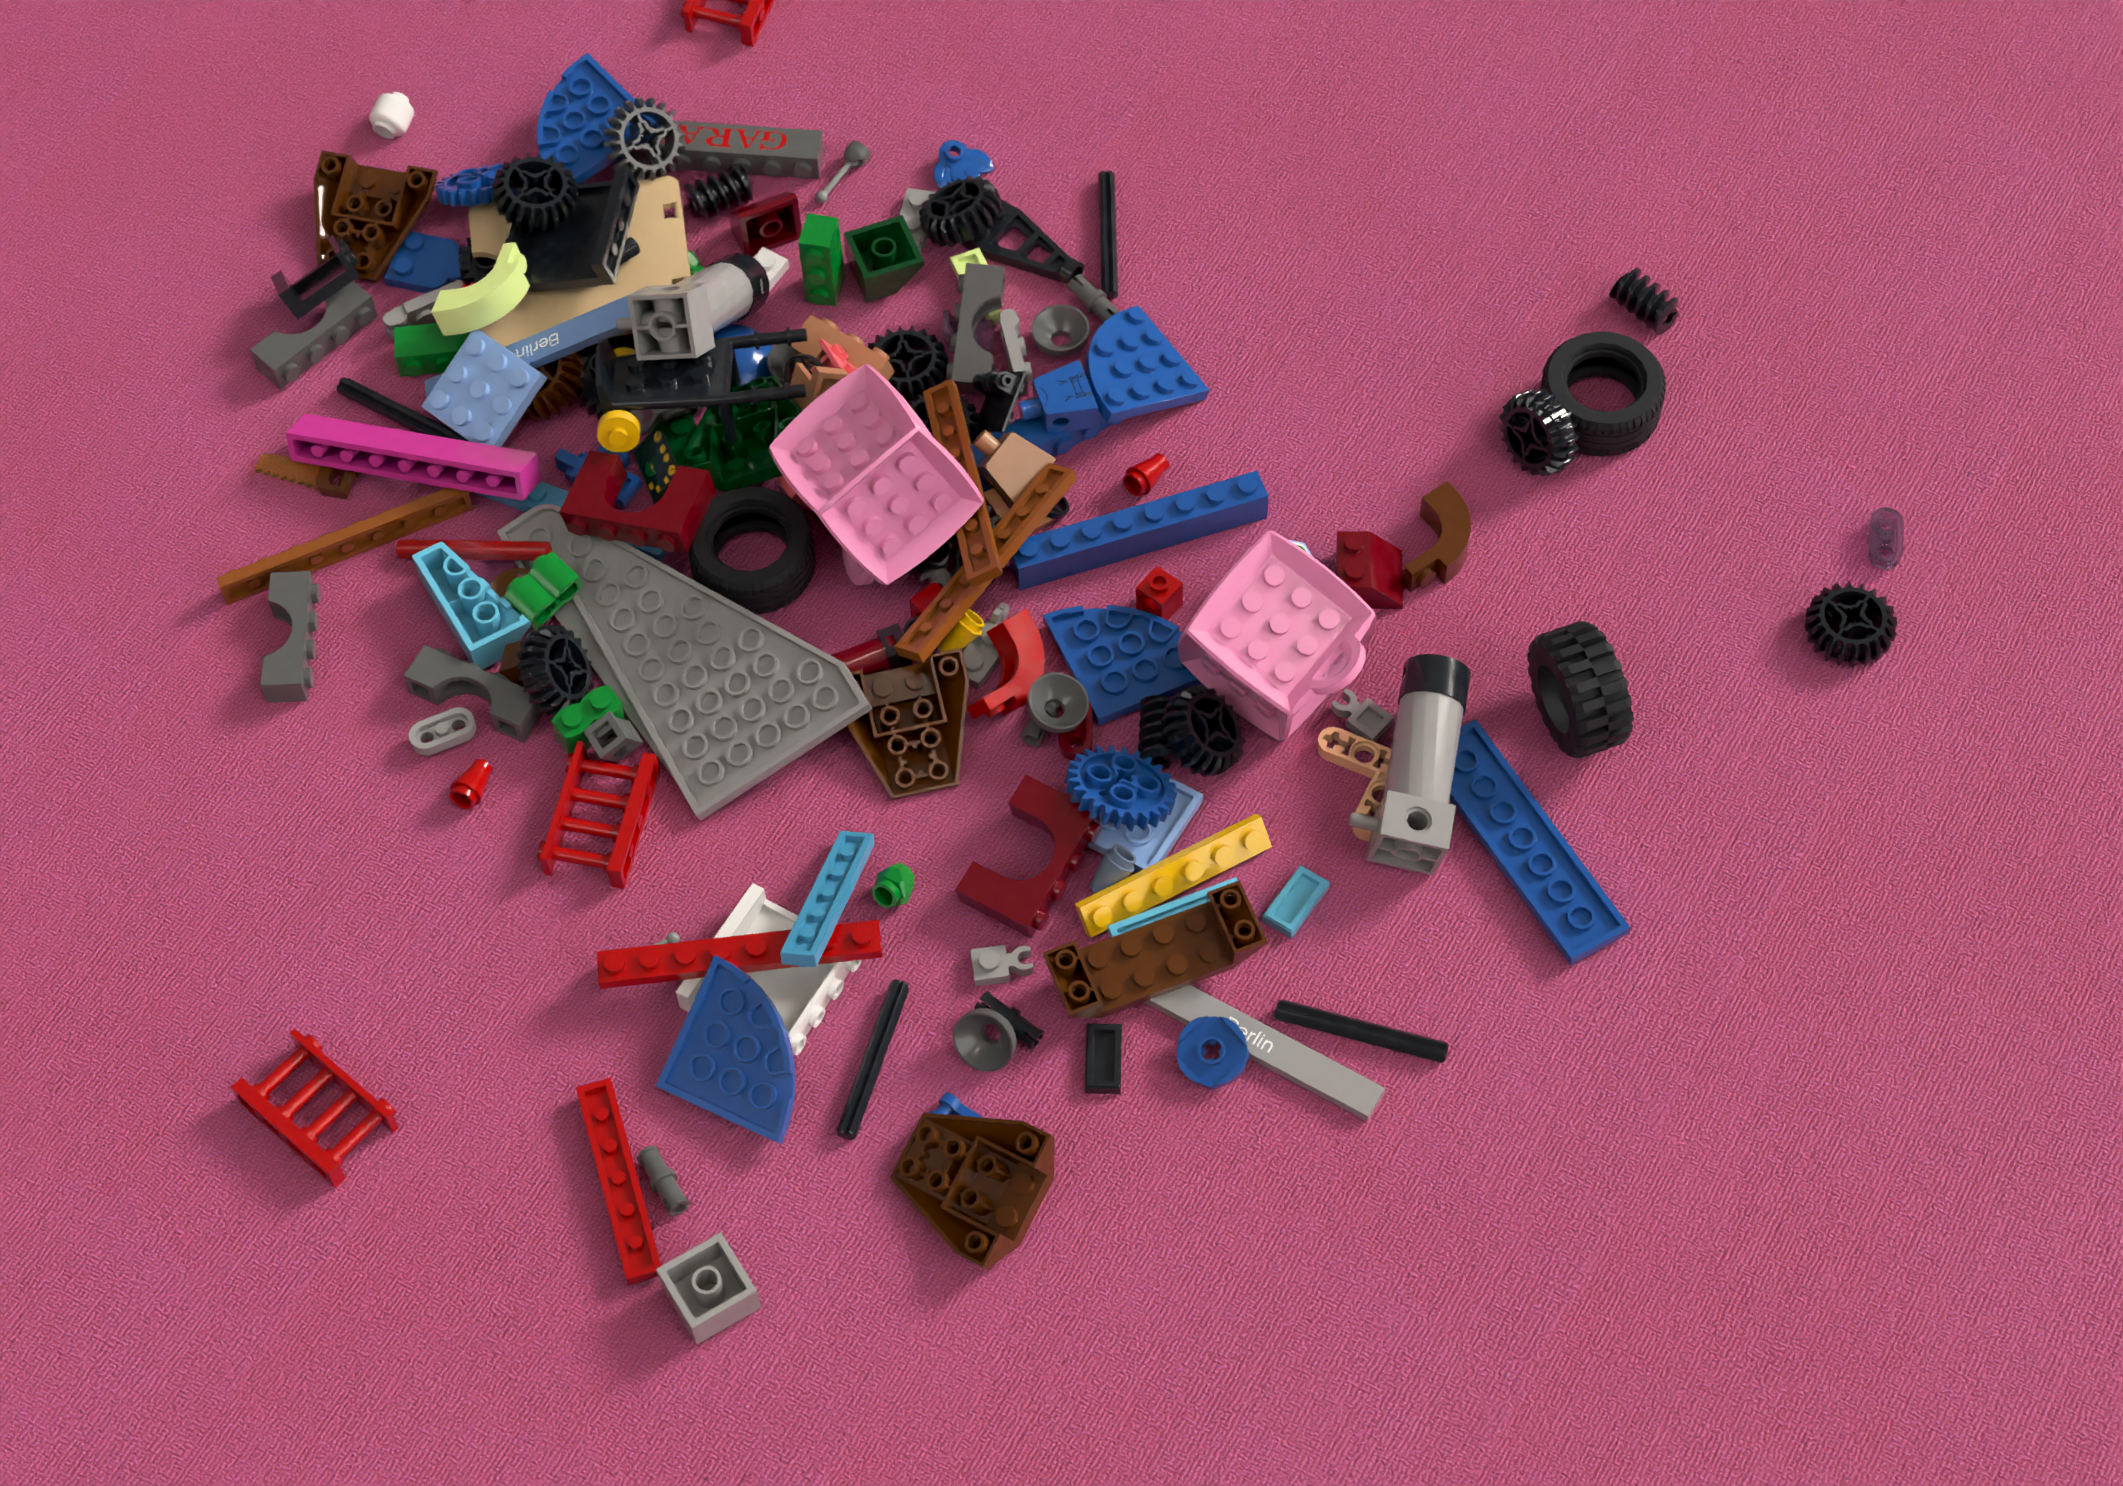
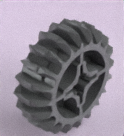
M642 97L635 98L634 103L630 100L623 102V108L616 107L613 110L616 117H608L606 120L612 128H607L603 131L604 135L610 137V141L604 142L603 146L606 148L611 147L612 152L608 153L606 158L617 159L614 169L617 166L628 165L637 181H642L644 177L645 179L654 180L655 177L666 176V171L673 172L676 169L673 162L678 163L683 159L677 151H683L686 148L684 144L679 143V139L686 137V133H678L677 127L681 126L683 122L681 120L673 122L672 120L676 111L672 109L665 112L666 103L660 102L656 105L654 98H648L644 102ZM640 114L651 117L660 127L656 129L650 127L646 120H642ZM629 122L630 138L625 143L624 132ZM654 134V136L648 138L649 142H646V144L635 145L641 141V137H644V135ZM664 137L665 146L664 151L660 157L659 155L661 154V151L659 149V142ZM632 151L639 152L643 159H647L649 165L639 163L629 153Z

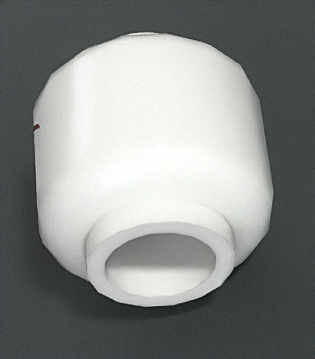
M402 93L381 94L369 114L372 129L375 133L386 139L401 137L406 133L414 117V109L409 103V99Z

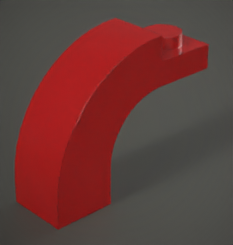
M1027 608L986 631L1000 656L1002 673L998 685L992 692L966 707L973 719L984 713L988 718L999 712H1002L1003 716L1022 707L1027 703L1030 687L1035 680L1043 675V643L1038 628Z

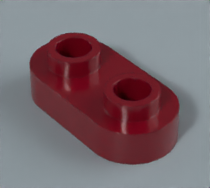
M1090 702L1087 715L1082 723L1071 731L1058 733L1060 753L1068 760L1074 761L1076 754L1083 755L1086 748L1091 751L1093 749L1092 707ZM1060 705L1058 707V718L1063 715ZM1079 744L1081 747L1072 748L1071 745Z

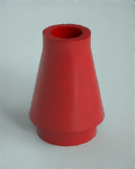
M1156 453L1151 458L1129 467L1123 476V484L1128 492L1134 496L1147 495L1162 474L1169 468L1167 458L1160 453Z
M476 759L450 785L451 792L449 797L456 806L466 810L479 805L489 775L493 770L492 766L483 759Z

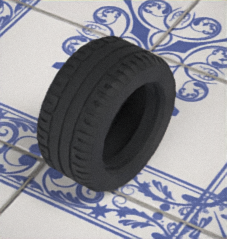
M1598 331L1573 337L1559 345L1552 352L1543 369L1540 390L1545 389L1549 395L1555 394L1557 402L1565 403L1564 409L1566 412H1572L1570 419L1572 423L1577 424L1574 432L1579 436L1575 442L1579 448L1576 452L1590 456L1606 457L1634 450L1646 442L1651 434L1654 433L1661 416L1666 391V380L1661 364L1655 355L1644 345L1625 335ZM1584 378H1611L1624 384L1632 392L1635 401L1621 410L1611 412L1592 410L1581 405L1571 395L1569 387Z
M762 487L733 489L713 498L688 550L690 566L696 582L756 615L776 611L798 598L804 589L807 588L808 583H810L816 562L811 524L804 510L787 495ZM751 531L770 533L779 537L786 545V549L778 560L765 568L753 571L736 570L723 564L718 558L719 551L727 541L736 535Z

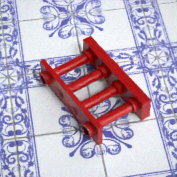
M685 0L683 2L681 17L684 18L687 32L692 33L698 19L737 27V30L741 33L742 44L754 46L775 0H725L747 5L745 12L740 15L705 8L707 0Z
M577 741L574 753L568 754L565 767L567 775L546 840H542L539 844L537 859L541 861L545 875L552 876L557 860L602 868L605 873H608L611 887L625 889L660 775L657 755L643 752L640 764H635L634 767L588 759L584 742ZM585 772L631 780L633 787L630 794L626 793L625 796L580 789V785ZM575 802L621 809L624 813L622 822L617 823L616 826L570 818ZM566 831L610 838L615 843L612 853L608 852L607 855L563 848L561 844Z
M294 1028L290 1032V1036L297 1049L260 1084L254 1083L251 1086L241 1077L231 1086V1089L238 1102L336 1188L346 1179L340 1167L343 1164L342 1159L379 1123L385 1125L393 1133L399 1129L393 1116L396 1111L384 1098L381 1097L379 1100H376L322 1053L323 1047L312 1035L307 1034L304 1037ZM307 1059L321 1069L283 1106L279 1104L277 1107H274L268 1101L270 1099L269 1094ZM331 1080L345 1090L308 1127L303 1126L299 1129L292 1122L294 1120L293 1115ZM357 1101L370 1112L332 1149L328 1147L324 1151L316 1144L319 1141L317 1137L354 1102Z

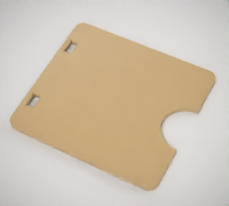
M671 176L657 177L654 180L643 179L642 181H637L640 188L627 238L632 237L637 242L640 253L619 266L615 284L527 292L523 299L509 313L479 330L506 347L632 294L645 286L673 285L690 277L678 180ZM490 202L489 205L482 203L472 206L469 210V224L473 258L487 257L497 260L503 244L509 237L512 223L507 224L505 216H499L497 206H494L493 202ZM674 207L675 218L665 219L664 209ZM627 330L615 336L633 334L632 330Z

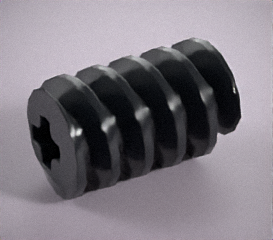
M740 165V170L736 166H730L728 174L724 170L718 171L717 179L713 175H707L706 184L701 179L695 180V189L690 184H685L683 187L688 206L694 217L699 212L707 219L708 208H711L715 214H719L720 203L729 210L731 209L730 199H734L738 205H742L741 195L743 194L750 201L753 200L751 182L742 165Z
M1635 268L1616 281L1611 288L1609 296L1610 298H1616L1619 305L1625 306L1629 313H1635V317L1638 320H1644L1647 327L1653 328L1654 332L1660 335L1666 332L1675 322L1678 316L1676 307L1679 299L1673 297L1667 302L1669 291L1663 290L1657 294L1660 284L1655 282L1648 287L1651 280L1650 276L1645 275L1639 279L1641 269Z
M1151 695L1141 699L1142 707L1140 708L1141 719L1139 720L1138 743L1139 758L1151 757V765H1162L1163 771L1168 769L1171 763L1179 760V758H1172L1174 751L1171 747L1165 746L1168 739L1161 734L1165 728L1160 722L1164 717L1162 709L1166 707L1170 698Z

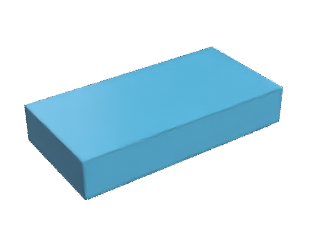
M1300 865L1263 914L1262 922L1292 939L1329 889L1330 882Z

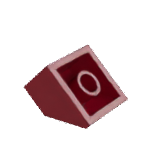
M783 192L728 212L732 234L742 253L749 256L756 255L762 247L770 250L798 240L802 232L798 198L795 193Z
M1337 531L1335 551L1336 575L1372 609H1403L1402 550L1370 531Z

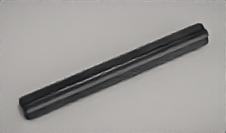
M1109 170L1107 172L1100 171L1098 174L1101 290L1107 294V299H1116L1118 297L1115 174Z
M342 377L339 380V384L336 387L339 394L417 433L468 441L459 433L350 378Z
M894 979L889 984L837 1126V1135L847 1140H854L856 1138L909 992L908 984L904 981Z
M1283 999L1278 1001L1275 1009V1018L1280 1021L1441 1063L1447 1057L1449 1044L1445 1041Z

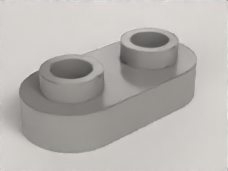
M456 707L414 724L409 731V740L416 753L424 756L433 755L470 740L474 736L477 726L473 714L468 709ZM460 726H463V727H464L463 729H461V730H459V731H455V729H456L457 727H460ZM426 739H433L431 742L423 743Z

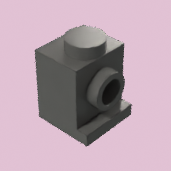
M608 711L583 731L601 759L619 763L644 743L630 721L615 717L611 711Z

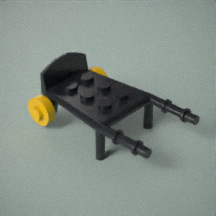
M786 327V331L758 333L757 330L751 335L714 339L715 348L697 358L637 361L634 349L622 347L613 350L608 338L600 339L597 343L595 356L596 389L601 410L604 414L598 422L597 438L599 443L605 449L617 453L630 451L637 446L640 440L641 426L638 419L631 414V410L718 407L725 442L728 444L736 443L738 435L732 405L753 403L754 406H758L759 402L786 400L789 403L791 399L806 397L805 384L789 386L788 383H784L782 387L756 389L753 386L751 390L731 392V386L737 387L741 384L734 349L756 347V350H760L761 346L787 343L790 347L792 343L808 341L807 329L791 330L790 327Z

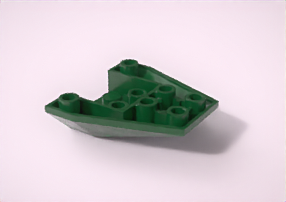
M776 375L757 377L750 381V383L738 387L731 386V392L751 390L753 386L756 389L782 387L783 384ZM791 399L789 403L786 400L759 402L758 406H754L753 403L732 405L738 441L728 444L725 442L718 407H707L682 454V466L708 470L715 488L723 492L748 487L783 476L769 452V446L802 412V409L794 399Z

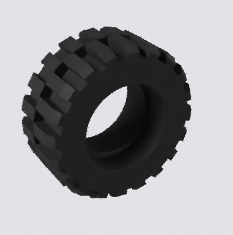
M1578 621L1536 636L1529 645V653L1527 654V661L1529 662L1528 673L1532 682L1531 688L1535 694L1538 710L1542 714V720L1545 726L1548 727L1552 739L1558 743L1559 749L1570 757L1581 759L1624 744L1633 730L1631 723L1634 720L1633 711L1631 710L1632 700L1628 692L1626 677L1624 678L1621 670L1619 659L1617 660L1614 654L1615 651L1612 645L1607 642L1604 633L1598 631V627L1594 624Z

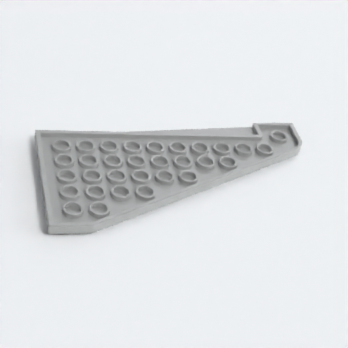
M554 504L537 505L497 531L502 541L550 542L552 551L580 577L583 583L581 590L569 602L560 607L554 615L566 630H573L575 638H581L582 648L588 649L586 655L588 660L592 661L591 666L604 684L609 685L620 699L623 710L679 785L693 812L700 820L711 815L873 709L844 662L625 542L617 540L606 541L600 537L578 536L568 532L559 513L560 506ZM514 560L519 568L531 570V565L534 562L531 560Z

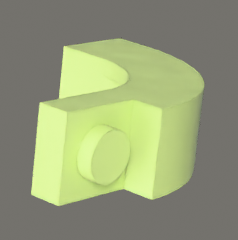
M515 242L503 244L493 269L477 283L464 288L440 290L431 313L443 336L463 334L483 328L505 316L523 299L530 287L524 275L527 270V262Z

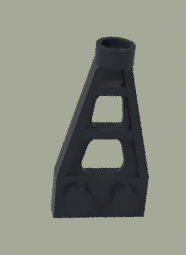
M1002 199L1000 201L1003 211L999 214L1000 219L993 222V228L986 229L984 235H978L974 238V241L968 240L962 245L969 250L980 248L986 259L1059 282L1063 281L1066 284L1072 278L1078 282L1075 276L1083 274L1084 265L1081 262L1069 257L1027 215ZM1012 228L1018 229L1027 238V241L1018 250H1010L998 245ZM1037 246H1041L1051 254L1044 263L1033 261L1027 258V256Z

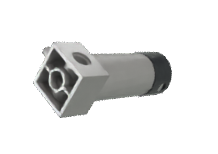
M734 253L720 258L709 264L705 269L674 285L645 286L627 296L630 317L618 318L616 327L619 331L632 330L637 361L697 358L715 348L713 334L755 313L765 304L769 296L770 285L766 270L758 260L748 254Z
M1420 654L1410 657L1404 663L1398 698L1399 708L1383 799L1373 817L1353 812L1350 814L1348 821L1349 826L1371 831L1366 856L1368 861L1433 876L1449 850L1456 805L1449 804L1462 719L1466 711L1471 680L1470 669L1459 660L1443 655Z

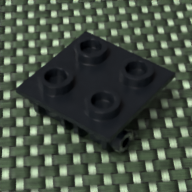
M1027 372L978 373L974 376L973 387L976 391L986 395L979 412L981 417L979 422L981 427L980 433L983 430L989 433L1004 432L1011 424L1013 419L1012 410L1016 400L1023 393L1025 387L1023 381Z

